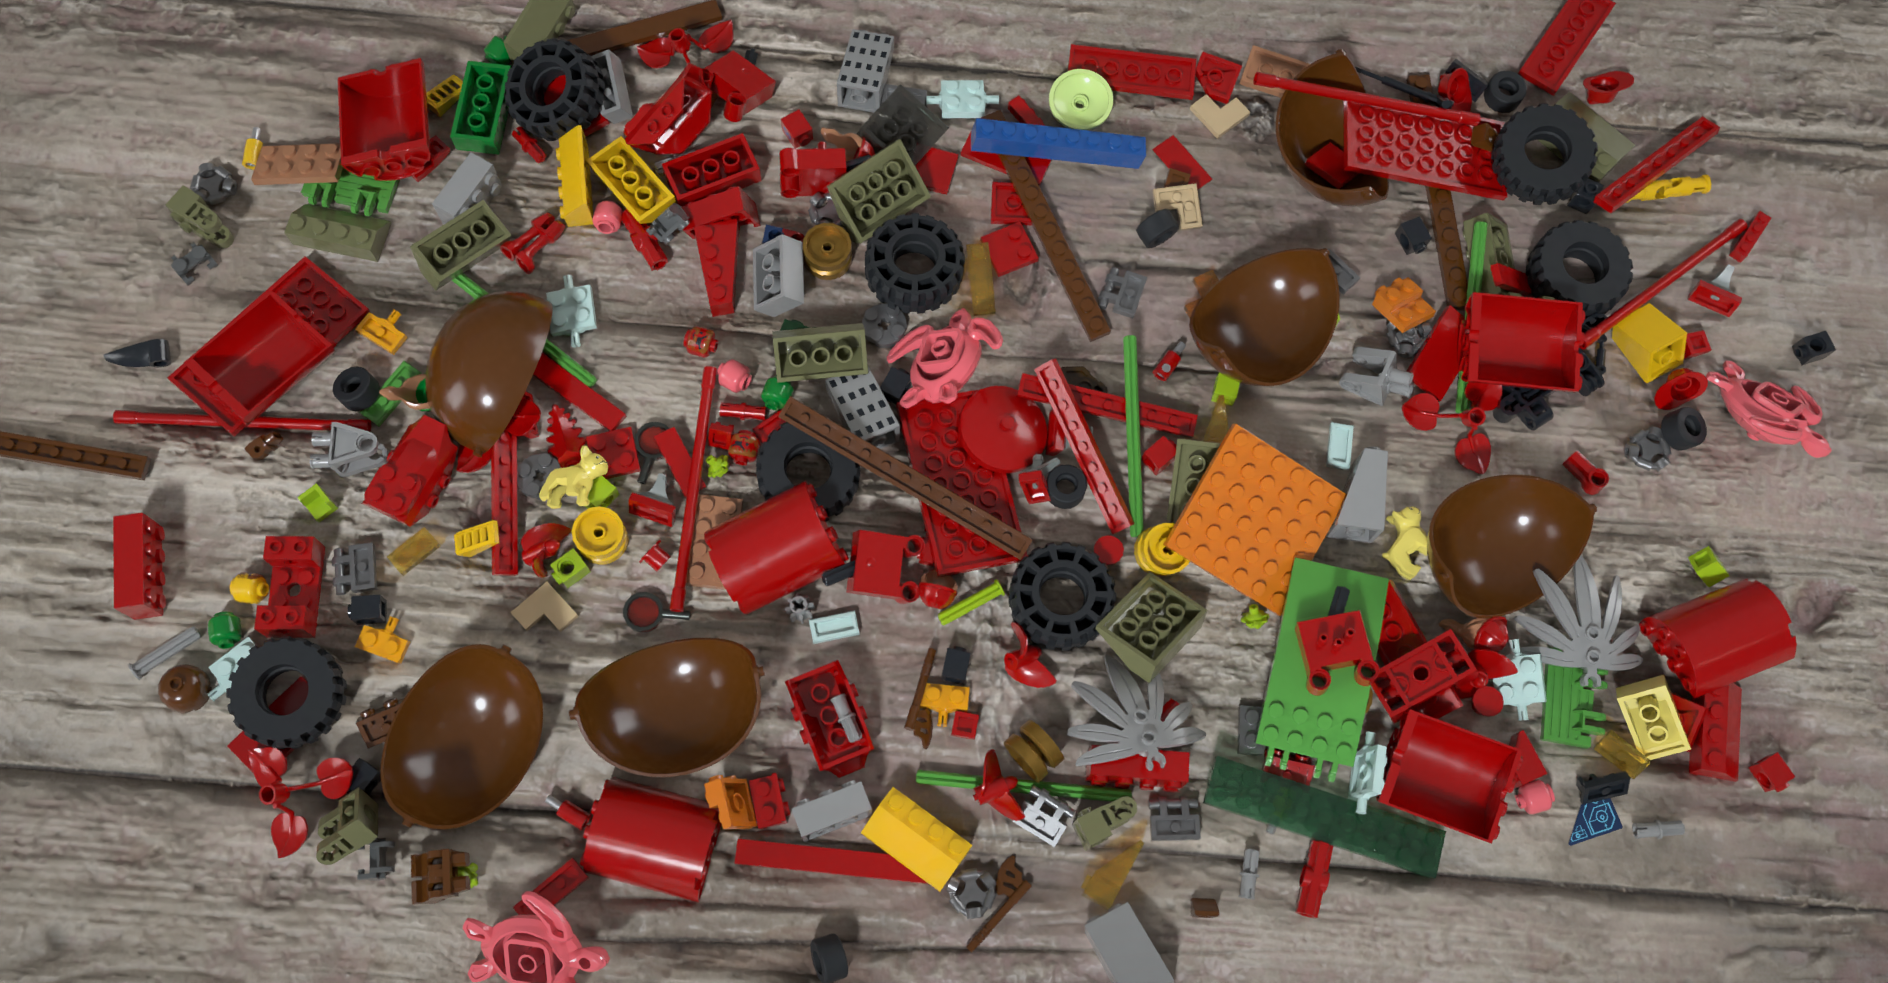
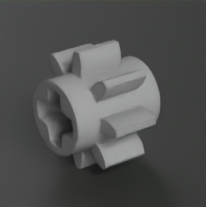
M796 593V597L787 599L790 607H786L785 612L786 614H791V622L797 619L804 624V620L813 618L810 610L815 609L814 603H809V595L802 597Z

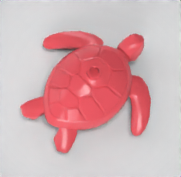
M962 308L953 314L949 321V326L942 330H934L932 326L924 325L909 332L896 343L887 356V362L893 363L910 351L920 348L910 369V379L913 387L903 395L900 405L908 409L923 399L932 403L944 402L947 404L956 400L957 392L969 381L980 361L982 348L979 340H984L992 349H999L1003 343L999 329L990 320L984 318L972 319L970 313L965 308Z
M1725 361L1723 363V368L1728 378L1718 372L1707 373L1706 378L1720 387L1722 398L1729 413L1741 427L1748 431L1747 436L1755 441L1763 440L1783 445H1794L1801 442L1804 450L1815 458L1826 457L1832 451L1828 441L1808 427L1820 423L1823 413L1817 402L1799 386L1794 385L1791 387V391L1794 394L1792 395L1774 383H1760L1745 379V372L1733 361Z
M526 891L521 896L523 902L536 915L511 916L493 927L476 919L467 918L463 925V930L469 939L481 942V950L485 956V959L471 964L467 974L472 982L484 981L498 973L508 983H576L574 976L578 969L585 972H595L604 968L610 960L606 949L603 947L591 946L582 948L565 916L551 902L535 892Z

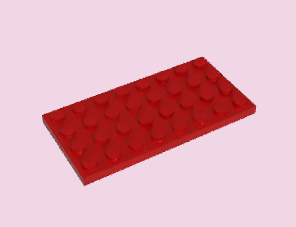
M1343 101L1344 170L1502 201L1508 197L1507 188L1504 185L1500 186L1497 181L1498 174L1493 173L1492 164L1494 160L1491 159L1492 152L1471 144L1472 130L1475 126ZM1480 117L1478 125L1488 123L1499 134L1505 122Z
M304 256L215 336L271 291L279 297L285 296L292 304L291 308L293 310L298 308L306 316L308 323H315L322 331L320 334L324 337L328 335L335 344L356 327L370 310ZM184 363L167 377L174 386L232 436L235 437L246 427L210 393V390L191 373Z
M979 390L957 393L956 400L949 404L944 402L932 403L923 399L907 409L898 402L896 409L910 467L1021 532L1007 474L988 470L976 463L965 451L959 438L958 419L960 412L967 400ZM919 500L937 577L1021 561ZM1026 551L1025 554L1023 555L1022 559H1023L1025 556L1028 557L1027 551Z

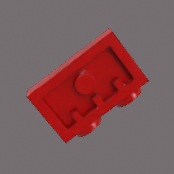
M1275 748L1273 763L1271 766H1266L1265 760L1268 749H1265L1260 782L1308 793L1315 767L1312 759L1309 756L1297 753L1295 755L1289 754L1286 770H1282L1279 764L1283 750Z
M775 772L771 776L749 780L758 829L786 824V817L791 815L788 801L783 802L781 793L786 792L783 777L778 778Z

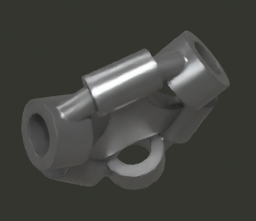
M203 163L199 166L197 175H193L190 189L201 196L206 204L214 205L226 201L225 198L229 195H235L237 183L232 179V174L222 166L216 167L212 163ZM204 189L208 191L210 196L207 198L199 190Z
M817 192L810 199L811 207L808 209L811 223L818 225L833 221L834 224L843 227L830 193L821 194ZM825 200L828 201V203L823 208L817 209L823 205Z
M1389 322L1386 326L1388 328L1386 335L1391 347H1395L1400 357L1410 358L1413 354L1418 353L1432 328L1429 322L1419 324V337L1415 327L1404 333L1401 331L1395 332L1396 327ZM1400 342H1408L1413 344V346L1409 344H1400Z
M1652 426L1646 430H1638L1629 437L1630 441L1624 446L1625 457L1632 459L1636 466L1645 470L1654 469L1660 471L1671 463L1669 461V456L1672 455L1670 445L1667 444L1661 429ZM1651 441H1656V442H1657V441H1660V442H1659V444H1656V443H1652ZM1661 454L1663 458L1653 464L1651 461L1652 457Z
M977 868L961 870L960 874L952 875L946 891L950 896L949 902L957 913L961 912L967 919L984 917V913L992 908L995 900L996 882L987 871H977ZM977 878L981 879L988 891L983 892L976 884ZM963 880L966 884L965 889L961 895H956L955 892L959 882ZM977 901L982 905V907L966 909V905L969 902Z

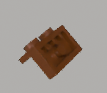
M392 698L384 702L383 707L374 710L372 707L360 713L356 725L368 749L385 742L390 725L404 698L400 700Z

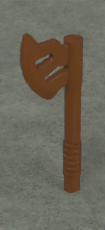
M928 648L913 702L904 726L906 730L913 731L914 736L922 740L924 749H927L930 745L933 725L928 708L920 710V704L936 654V650L933 648ZM917 718H924L925 722L920 723ZM921 729H925L926 733L921 732Z
M1011 856L1001 865L996 878L997 894L1006 895L1009 899L966 946L971 953L987 938V935L992 932L995 926L1032 887L1027 880H1022V873L1014 866L1015 856ZM1008 870L1013 873L1015 878L1006 875V871ZM1004 882L1013 884L1017 889L1013 890L1004 886Z

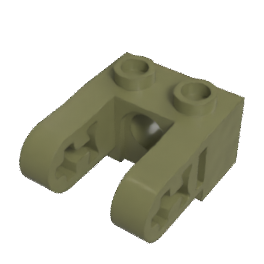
M183 185L165 204L171 211L169 215L179 223L178 226L189 234L193 232L221 249L230 247L234 242L233 234L227 227L222 225V221L217 214L210 210L201 196ZM218 232L220 235L226 237L224 239H219L215 235V233Z
M357 788L340 799L338 808L319 820L318 835L324 839L317 845L316 858L319 863L324 865L334 864L364 845L372 843L378 837L379 805L362 789Z
M1124 796L1095 810L1088 807L1075 816L1076 820L1072 826L1085 851L1108 840L1113 835L1112 830L1126 824L1136 814L1137 804L1131 797ZM1125 809L1127 811V813L1122 812L1118 814L1117 818H1115V813L1117 812V810Z

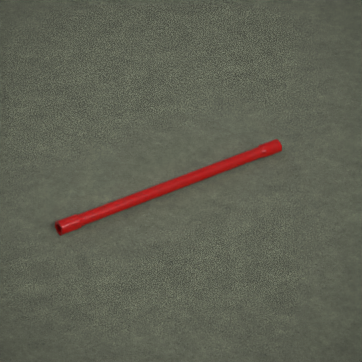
M1256 72L1253 79V84L1257 86L1285 89L1445 119L1471 126H1477L1480 122L1479 113L1445 109L1277 77L1276 75Z
M1743 219L1736 220L1705 246L1594 328L1584 333V343L1579 348L1583 350L1588 348L1604 333L1728 241L1740 235L1747 229V223Z
M705 366L703 369L702 391L684 519L669 609L673 612H684L686 582L706 438L717 375V368L712 366Z
M115 410L113 413V421L116 424L143 423L221 426L208 414L155 413L133 410ZM258 416L246 427L331 431L332 422H338L371 432V420Z

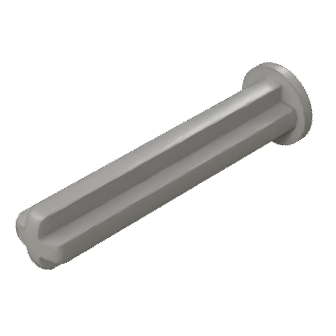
M191 627L136 663H129L128 667L133 675L140 680L142 675L199 640L201 634L197 628Z

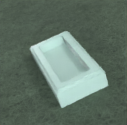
M1330 423L1326 467L1349 470L1353 425Z
M855 610L809 620L813 644L860 635Z

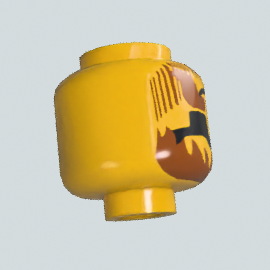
M241 572L230 583V593L237 602L258 604L269 592V585L262 574Z

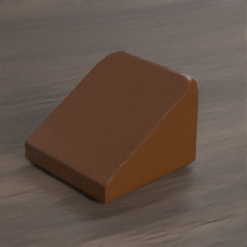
M1488 123L1475 126L1472 130L1471 144L1492 152L1498 133Z
M1191 898V916L1198 918L1218 917L1219 909L1216 900Z

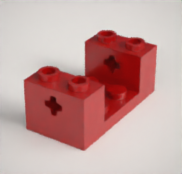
M266 536L263 559L273 568L268 606L257 605L254 629L267 638H281L283 636H291L292 638L316 637L326 547L314 536ZM295 585H300V593L297 596H290V589Z
M1452 629L1380 668L1379 676L1371 687L1395 724L1400 721L1401 716L1408 709L1414 710L1413 707L1453 685L1458 689L1475 680L1479 675L1473 662ZM1425 668L1428 671V677L1425 680H1417L1414 677L1417 669Z

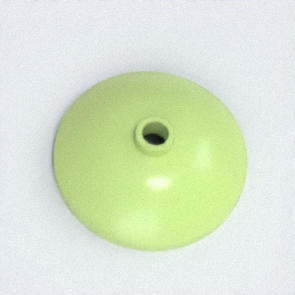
M1086 69L1070 70L1059 76L1053 83L1049 94V107L1053 116L1060 124L1070 129L1091 130L1100 126L1110 115L1113 106V93L1108 82L1099 74ZM1081 104L1083 108H1078L1076 105Z

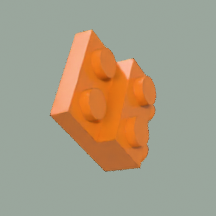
M1399 277L1392 282L1391 286L1386 287L1383 285L1379 287L1375 292V299L1372 303L1402 333L1434 317L1436 312L1434 308L1421 298L1423 290L1409 277L1403 280Z
M736 775L710 777L709 782L704 784L706 790L705 798L709 803V808H719V820L723 829H750L756 827L757 822L747 779L736 778Z

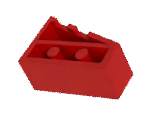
M739 186L730 187L718 194H710L704 199L688 202L685 206L681 207L689 217L688 221L690 222L683 231L692 239H696L694 226L736 218L738 219L739 229L740 226L753 224L754 227L761 226L756 203Z

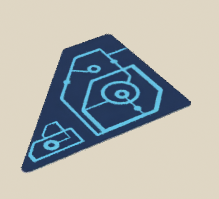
M1611 798L1583 805L1581 803L1568 843L1569 846L1623 828Z

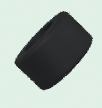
M1500 71L1494 74L1484 91L1486 104L1489 108L1499 113H1510L1516 110L1526 96V82L1520 75L1512 71ZM1499 88L1506 89L1510 92L1511 96L1503 94Z
M1162 209L1142 221L1137 227L1136 232L1146 248H1154L1171 238L1178 231L1179 224L1169 209Z
M356 366L342 371L335 379L332 390L334 396L348 410L356 412L363 411L376 402L380 386L379 382L365 368Z
M1683 407L1669 412L1663 417L1661 422V431L1665 441L1678 451L1700 445L1707 436L1705 420L1696 409L1691 407Z
M1069 464L1059 465L1053 468L1046 480L1051 500L1049 502L1055 507L1071 509L1083 500L1087 489V479L1079 468ZM1060 480H1069L1074 484L1075 489L1071 494H1064L1057 489V483Z
M829 934L813 939L810 944L814 968L822 983H831L846 978L848 975V962L839 937L836 934Z

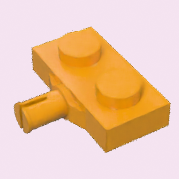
M395 309L387 319L378 318L369 312L355 329L357 333L392 355L398 351L407 339V336L394 326L396 321L402 316Z
M389 616L385 629H375L364 625L355 647L401 664L410 641L399 638L394 633L399 619Z
M927 683L920 708H928L939 712L937 726L941 727L942 718H944L943 727H947L948 713L955 711L967 713L970 687Z

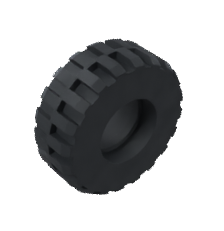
M551 38L547 39L546 42L542 40L534 43V46L527 47L520 56L516 57L514 65L508 71V80L505 82V91L507 93L505 100L506 105L509 106L510 115L516 119V123L547 141L559 140L560 137L578 125H581L583 130L590 127L593 119L597 118L600 112V105H603L605 82L601 80L603 79L601 69L590 55L568 40ZM565 75L566 84L562 95L554 103L545 106L544 95L548 85L555 78Z
M1541 103L1535 108L1531 105L1525 107L1522 112L1513 114L1509 121L1503 125L1494 142L1491 159L1494 160L1492 164L1493 173L1498 174L1497 181L1500 186L1504 185L1507 188L1506 192L1511 196L1513 194L1519 197L1518 200L1525 203L1526 201H1531L1533 205H1542L1543 202H1547L1548 205L1556 204L1559 199L1564 201L1570 198L1574 192H1577L1583 186L1596 165L1597 156L1595 154L1598 151V145L1596 141L1593 142L1595 134L1591 128L1587 127L1588 122L1583 117L1579 118L1574 110H1566L1562 108V105L1558 104L1548 106V103ZM1533 140L1551 142L1562 154V166L1556 169H1542L1535 166L1526 156V143Z
M912 213L907 216L903 214L896 216V219L885 221L883 227H877L873 232V237L868 240L865 252V277L868 280L871 292H876V298L882 303L886 302L889 308L895 310L896 306H898L899 310H902L903 313L909 314L910 312L921 314L930 309L934 311L939 309L942 303L947 304L952 299V295L958 292L964 272V248L962 242L957 240L958 235L953 229L949 230L947 224L943 221H937L929 215L921 216L919 213ZM920 253L931 259L935 266L926 273L915 275L903 272L894 262L904 254Z
M1574 220L1572 223L1563 222L1557 227H1552L1534 246L1527 259L1526 275L1529 276L1527 281L1529 287L1533 290L1532 295L1534 298L1546 296L1554 297L1555 300L1582 302L1585 319L1595 313L1606 314L1628 292L1629 284L1633 279V273L1630 272L1633 269L1632 259H1629L1628 255L1630 253L1627 247H1624L1621 243L1622 240L1619 236H1615L1610 232V229L1605 226H1598V223L1589 221L1585 223L1583 220ZM1563 258H1575L1586 263L1594 274L1595 283L1585 284L1573 279L1565 270Z
M788 422L781 424V429L778 431L773 430L768 435V440L762 443L760 454L757 456L756 475L761 495L764 496L766 501L794 487L795 485L789 481L787 476L789 462L800 454L814 453L823 457L830 465L829 479L823 485L814 488L817 493L815 500L818 506L823 505L828 515L825 522L829 520L830 516H838L843 512V508L846 505L849 506L851 504L853 496L858 490L860 465Z
M1062 541L1061 545H1055L1054 542L1047 543L1045 548H1035L1028 557L1025 556L1020 561L1018 568L1015 569L1009 589V607L1012 610L1011 616L1014 622L1020 624L1025 634L1031 637L1033 643L1038 645L1040 642L1045 644L1047 649L1051 650L1057 647L1061 648L1062 651H1067L1071 647H1083L1088 641H1093L1099 636V632L1095 628L1114 608L1116 592H1114V578L1108 573L1109 567L1106 563H1101L1098 560L1100 556L1095 552L1090 554L1085 551L1086 547L1078 544V547L1070 546V542ZM1062 577L1075 582L1084 595V602L1079 611L1071 615H1058L1048 610L1040 599L1041 587L1047 580Z
M283 636L280 640L271 638L265 640L264 645L261 647L255 645L248 650L250 654L246 658L241 657L236 664L239 667L236 672H231L229 680L232 681L231 688L226 689V697L230 699V704L227 707L229 714L235 718L233 721L235 725L243 730L244 734L250 739L278 749L289 747L292 749L301 748L305 743L312 744L318 741V736L322 733L327 734L332 729L330 725L333 721L340 719L342 715L339 712L341 705H345L347 699L344 696L347 683L342 677L343 670L341 666L336 663L335 658L319 645L300 637L294 639L291 636ZM293 670L302 673L307 678L309 686L304 704L298 710L283 716L273 713L269 709L266 699L267 690L271 682L277 676L287 671Z

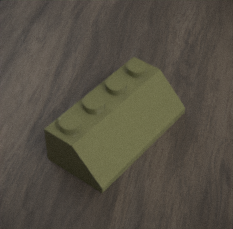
M529 0L503 42L512 66L516 57L520 56L527 47H532L534 43L542 40L546 42L547 39L558 38L559 35L564 33L565 25L575 14L573 0Z
M482 200L411 245L410 249L423 276L435 290H438L498 251L500 246L504 242L509 241L512 235L486 202Z
M304 204L291 213L284 233L293 245L378 262L391 222Z
M1489 213L1463 221V237L1467 242L1466 256L1469 261L1471 260L1474 224L1477 221L1487 223L1481 293L1506 295L1510 291L1495 286L1490 267L1493 264L1500 263L1515 269L1507 225Z
M863 323L772 331L777 383L868 374Z

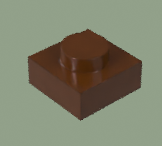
M1170 168L1163 188L1188 185L1191 174Z

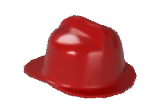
M1458 68L1450 74L1440 76L1438 95L1454 101L1451 110L1468 112L1471 110L1472 96L1467 71L1463 68Z
M1612 71L1584 79L1583 86L1587 89V102L1590 105L1611 103L1619 91L1625 90L1634 84L1635 79L1633 75L1623 71Z
M1688 368L1676 369L1668 375L1666 383L1657 390L1654 403L1662 410L1677 408L1702 395L1708 386V379L1704 374L1694 372Z

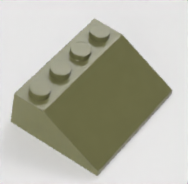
M1567 93L1555 103L1562 105V108L1566 110L1572 109L1577 112L1576 115L1579 118L1583 117L1588 122L1587 127L1593 130L1595 134L1593 142L1596 141L1598 145V151L1595 154L1597 162L1588 179L1599 183L1635 147V144L1572 93ZM1538 140L1563 161L1560 150L1554 144L1545 140Z
M900 139L827 186L844 229L849 234L852 242L860 244L872 237L877 227H883L885 221L896 219V216L908 213L931 197Z
M1186 439L1177 440L1166 523H1176L1221 443Z
M1149 572L1102 619L1095 629L1132 672L1150 683L1199 631L1208 610Z

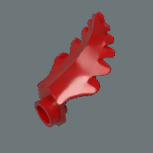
M553 404L552 410L549 412V415L552 417L547 419V422L552 424V426H548L546 429L554 434L547 437L546 441L554 445L549 447L547 452L558 458L561 468L570 467L580 462V449L587 440L585 437H578L582 432V428H572L576 424V420H568L571 414L569 412L563 413L565 411L564 408H559L557 404Z

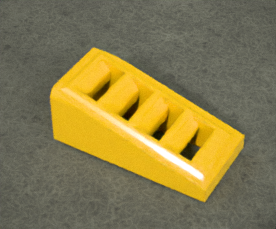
M453 74L426 93L427 107L441 117L459 100L463 81ZM456 83L460 86V88L456 89L452 85ZM448 88L453 91L451 94L446 91Z
M492 520L455 533L456 555L472 557L498 544L497 521Z

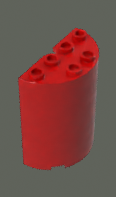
M421 58L385 66L386 70L382 72L370 69L338 77L341 165L347 171L359 177H362L363 174L374 176V180L379 181L400 180L419 173L424 169V164L430 160L425 67Z
M273 291L183 362L191 373L210 390V393L246 426L335 353L334 347L337 346L328 335L324 337L320 334L322 331L315 323H308L306 316L298 308L293 310L291 308L292 304L285 296L279 297Z
M1473 292L1470 295L1465 306L1467 318L1466 320H1461L1457 348L1458 370L1463 371L1461 379L1464 382L1579 392L1582 387L1580 368L1583 365V355L1579 353V346H1582L1584 343L1582 324L1585 320L1582 302Z
M806 481L704 532L705 542L711 549L708 553L714 568L733 602H738L740 611L745 615L822 578L821 575L824 572L844 565L849 560L844 547L840 548L836 542L839 539L833 526L828 527L825 522L828 515L823 505L818 506L815 500L817 493L813 485H808Z
M1748 579L1737 581L1646 617L1639 623L1641 633L1647 636L1658 654L1661 656L1665 655L1668 658V668L1677 675L1684 689L1689 691L1694 699L1794 659L1796 654V636L1790 633L1788 624L1792 623L1785 607L1767 586L1757 580L1753 582L1748 581Z
M1408 709L1400 718L1399 729H1394L1387 744V764L1384 767L1383 774L1384 788L1381 794L1376 796V800L1492 844L1500 832V826H1498L1500 818L1505 815L1508 808V803L1504 802L1507 792L1512 793L1516 781L1513 778L1516 770H1519L1523 763V756H1521L1523 750Z
M612 777L610 780L606 779L600 799H595L592 805V822L587 824L583 838L587 839L585 851L580 860V866H584L585 873L699 903L711 864L712 853L722 826L719 820V808H709V803L702 799L617 777Z

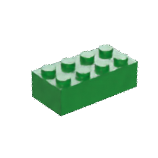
M476 61L467 62L450 135L456 150L500 154L509 113V106L506 105L505 95H507L505 82L508 80L507 74L511 68L510 65Z

